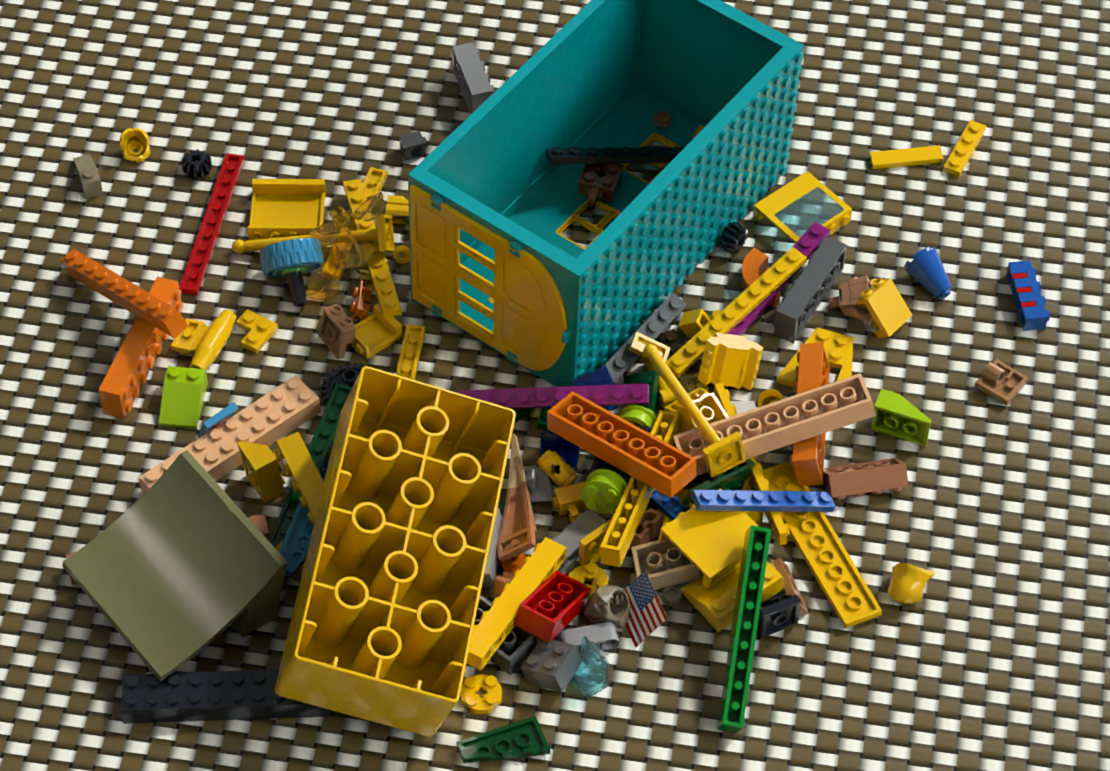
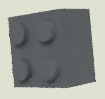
M539 640L522 665L521 670L528 684L563 692L583 661L575 645L552 640L550 643Z

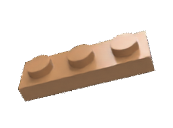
M777 558L772 562L775 569L783 576L782 592L795 594L799 597L801 601L799 615L803 617L809 612L788 565L780 558Z

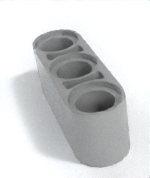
M612 622L566 629L557 635L559 642L575 645L579 655L616 648L620 643L615 624Z

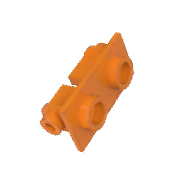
M362 280L358 287L355 286L352 291V297H354V301H352L350 306L352 320L355 316L362 320L369 316L372 290L369 286L363 287Z

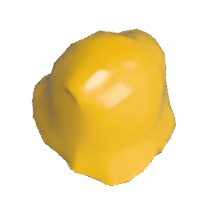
M897 563L892 567V577L887 592L896 602L901 604L920 602L927 581L935 573L929 569L925 570L908 563Z

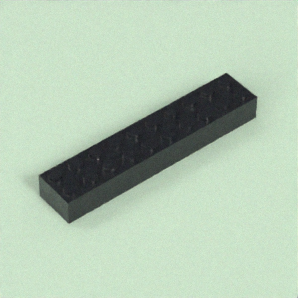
M279 669L172 673L161 682L154 674H124L122 681L121 714L124 724L332 717L333 711L278 696L275 693V685Z

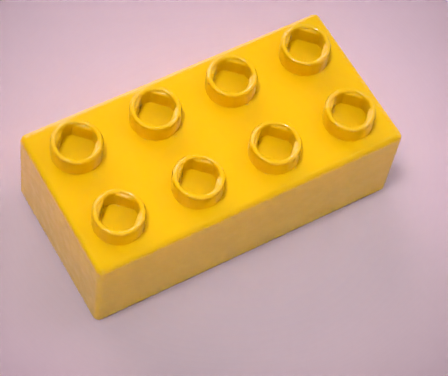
M365 366L361 369L340 413L275 685V693L278 696L431 737L437 732L460 697L516 417L514 410Z

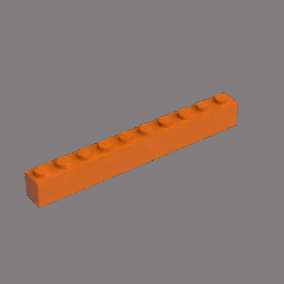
M73 248L60 260L71 277L175 339L188 327L179 310Z

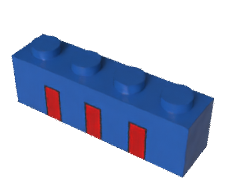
M1030 260L1009 262L1006 276L1023 331L1046 329L1047 321L1050 320V314L1045 309V297L1041 296V285L1036 280L1035 267H1032Z

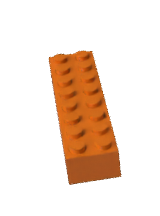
M157 276L149 293L176 308L181 313L183 302L181 301V290L179 289L178 281ZM136 316L98 389L103 414L125 419L127 413L131 412L134 399L138 398L140 388L146 382L149 370L154 367L156 356L161 353L164 340L166 341L169 335Z
M824 343L800 344V352H797L799 366H796L798 380L795 381L797 394L829 384L830 366ZM826 433L791 444L793 454H790V465L794 466L793 475L795 479H798L799 486L823 485Z
M573 391L547 411L548 430L670 498L696 477V458Z

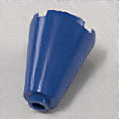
M927 247L912 256L914 260L911 262L907 261L904 265L906 272L937 299L948 297L951 294L952 287L935 247L933 249Z

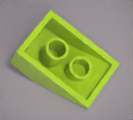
M167 367L163 385L159 426L197 429L208 385L206 369Z
M881 389L874 405L876 416L872 417L871 430L926 447L932 420L900 394Z

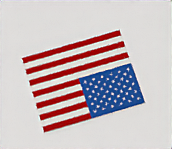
M646 570L624 589L629 598V616L626 628L635 648L668 619Z

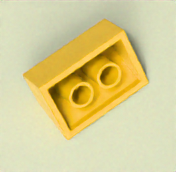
M244 441L237 442L246 477L262 501L266 503L285 493L283 486L285 480L281 475L283 471L278 463L280 459L275 451L272 452L267 445Z

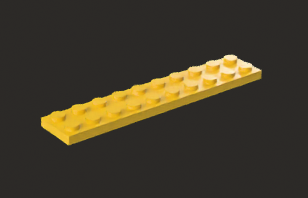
M790 461L763 470L762 475L769 482V491H810L808 486H799L798 479H795L793 475L794 466L790 465ZM782 511L783 523L788 525L790 536L844 628L846 629L881 616L882 610L825 514L823 512Z

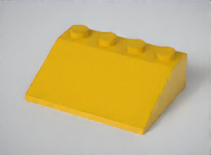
M769 562L766 563L761 604L783 588V576ZM740 567L708 589L702 584L704 574L701 576L702 578L692 581L681 589L685 597L718 632L733 622Z

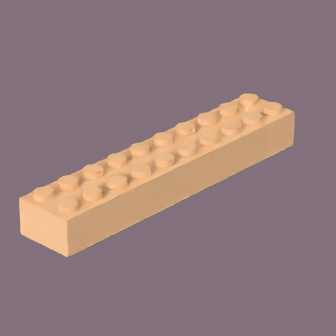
M860 373L710 423L720 439L738 431L741 435L745 457L748 459L874 417L876 414L871 396ZM695 428L674 435L677 449L696 458V476L708 472L702 449L710 446L700 430Z
M295 375L139 477L141 491L145 494L177 457L186 450L191 453L215 481L221 479L243 464L237 442L244 441L267 445L268 447L277 440L321 413L320 398Z

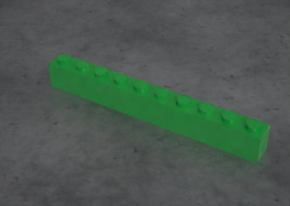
M751 525L745 533L717 725L718 730L738 733L744 724L771 529Z

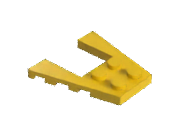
M817 327L804 344L823 342L829 366L841 370L837 381L851 377L853 337ZM797 353L777 376L776 383L795 388V381L798 380L796 366H799Z

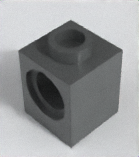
M420 131L399 136L400 149L405 160L426 155L427 140L425 137H422Z

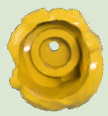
M128 128L123 131L120 136L119 148L124 159L132 162L135 161L136 163L143 162L150 154V140L147 133L142 129Z

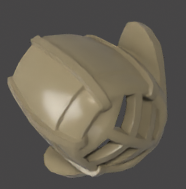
M606 584L599 587L588 600L584 614L591 621V624L612 622L617 624L619 629L624 628L629 616L628 595L618 586Z

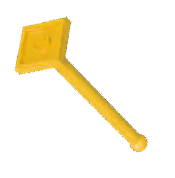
M377 214V229L246 240L245 242L237 239L232 243V250L236 254H242L245 251H258L268 245L286 240L316 238L320 241L321 245L378 240L379 252L390 253L395 251L392 216Z
M653 344L646 345L643 349L644 357L650 360L710 444V446L702 449L710 477L713 478L746 461L741 435L738 431L720 439L662 359L657 347Z

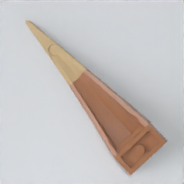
M512 433L510 471L506 503L497 540L498 558L502 562L536 546L535 533L537 530L525 480L518 439L514 433Z

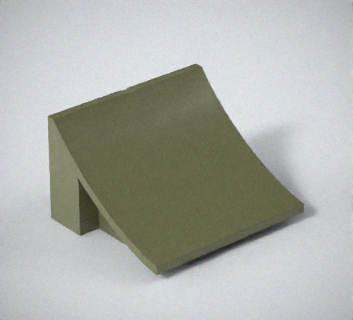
M186 450L177 457L164 474L124 514L79 551L64 560L62 566L161 682L204 649L228 626L232 625L244 637L275 619L288 562L241 509L235 505L232 499L191 453Z

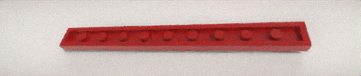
M226 153L179 286L181 293L198 296L245 161L244 155Z

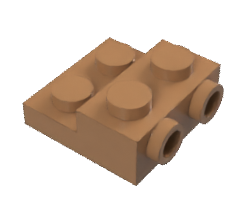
M335 304L323 309L318 336L337 359L344 358L347 344L354 342L356 327L353 320L346 316L343 308Z

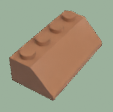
M898 458L824 468L823 482L826 492H829L834 500L845 499L847 495L862 497L867 492L881 494L887 489L901 491L903 487L908 486L906 463Z

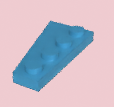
M301 503L298 504L278 551L288 562L285 575L289 577L307 556L314 524L311 525L307 513L309 511L307 507L303 508Z

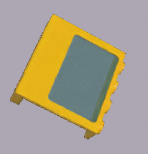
M808 171L754 204L753 218L759 221L765 217L794 243L802 237L814 222L829 229L830 234H833L837 229L851 221L852 214L850 206Z

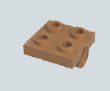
M996 359L993 363L989 362L985 366L981 377L975 382V387L1007 406L1027 384L1029 377Z

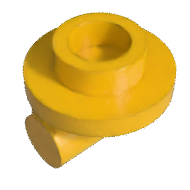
M404 245L396 247L393 252V258L400 264L409 262L410 249Z

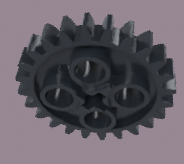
M346 363L345 368L339 365V370L332 368V374L327 373V378H323V384H321L323 403L328 404L336 383L353 387L364 364L357 367V364L354 363L353 367H350Z

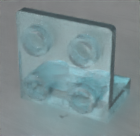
M585 636L582 638L580 656L583 662L573 675L572 680L588 699L608 687L609 662L605 656L600 655L595 643L589 641Z

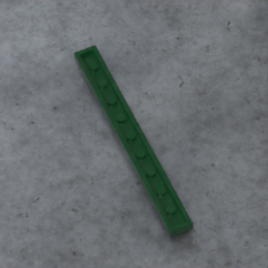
M336 383L308 448L319 473H321L324 466L326 452L334 441L341 410L352 390V387ZM293 487L290 489L268 540L274 548L283 541L295 510L300 503L299 497L301 495L299 491L295 492Z

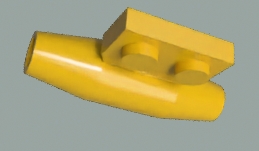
M227 309L223 310L209 327L202 321L187 318L186 323L188 327L174 339L171 344L172 351L185 354L195 352L190 368L207 370L217 359L230 337L236 320L235 313Z

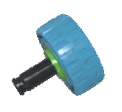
M300 238L274 243L262 248L259 254L263 274L266 277H288L291 296L294 301L293 305L295 307L307 305L308 301L306 300L307 295L303 274L323 266L324 259L320 241L316 238Z

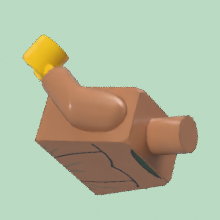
M865 275L853 277L846 283L839 285V296L829 298L831 308L841 307L844 316L854 317L865 322L871 321V326L874 329H878L879 327L866 305L858 304L856 301L861 297L863 291L873 286L872 283L877 279H872L870 282L868 276Z

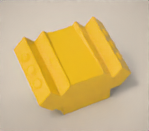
M715 333L713 337L711 336L706 341L697 380L706 386L710 382L714 385L722 383L723 386L734 387L738 390L743 386L750 391L755 385L764 347L755 342L747 341L745 336Z
M701 387L688 393L709 424L729 417L714 393L709 394L706 389ZM678 400L664 407V411L679 413L680 431L678 434L697 428Z

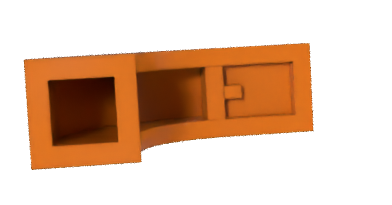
M753 248L746 255L742 264L741 286L743 291L768 269L769 256L756 248ZM781 292L769 304L771 307L776 308L779 304Z

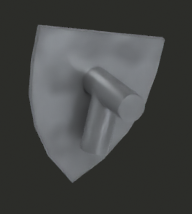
M534 464L524 472L530 501H552V487L549 478Z

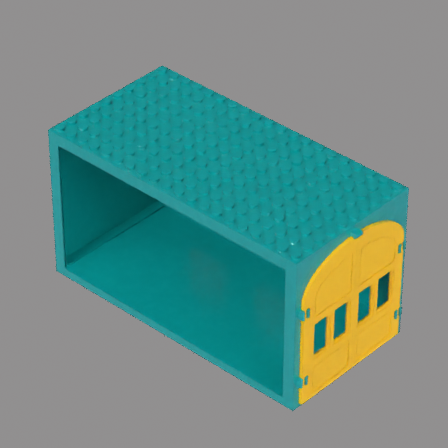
M591 0L408 174L411 299L553 386H585L597 374L599 369L616 354L619 348L630 339V336L663 304V301L674 292L675 288L683 284L684 279L694 272L695 267L703 263L706 255L714 251L720 241L719 237L724 228L730 222L737 223L740 219L743 220L747 212L751 208L753 209L754 204L767 194L768 189L774 187L778 179L786 174L788 170L787 161L790 157V140L793 134L792 126L795 121L794 112L797 108L796 99L799 95L797 91L802 71L801 63L804 58V45L721 0ZM665 111L671 117L669 126L661 128L653 123V117L657 112ZM698 126H704V128L692 140V136L697 130ZM654 140L667 147H685L668 165L667 163H650L661 171L649 182L626 170L630 163H618L624 165L623 180L614 202L598 199L596 206L606 211L607 215L596 225L580 217V214L589 206V196L578 194V182L586 164H550L545 155L546 149H553L554 147L623 148L627 146L640 148L642 146L647 147ZM613 218H615V220H614L605 230H603V228H604ZM576 222L595 233L597 237L587 247H582L563 236L562 232L571 223Z

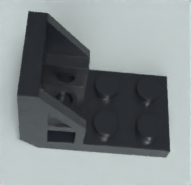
M778 592L760 605L756 635L763 638L798 624L801 603L799 597L789 593L780 595Z

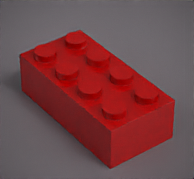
M556 570L519 605L514 625L523 631L535 635L540 640L550 643L585 609L592 588Z

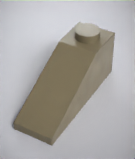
M91 154L73 158L85 199L102 195L101 180Z

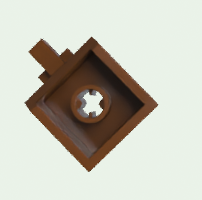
M618 163L586 164L578 182V194L589 196L588 205L595 207L598 199L614 202L623 180L624 165Z

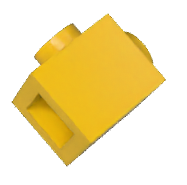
M701 308L684 312L678 326L688 338H692L711 319Z

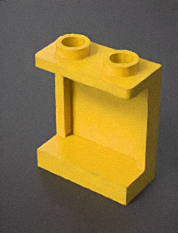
M879 278L872 283L873 286L863 291L861 297L856 301L858 304L866 305L879 328L874 332L877 338L890 337L912 316V313L892 279Z
M378 303L373 306L372 315L355 325L356 333L354 342L351 344L359 355L362 354L366 359H369L403 337L402 324L393 316L383 318Z

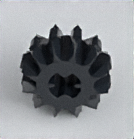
M199 149L194 152L190 150V154L185 153L184 158H182V170L184 174L188 175V178L194 176L195 180L197 177L203 178L204 175H209L210 170H212L211 157L205 150L201 152Z
M730 222L724 228V231L721 232L719 246L727 253H737L739 249H742L745 240L748 238V230L740 223Z

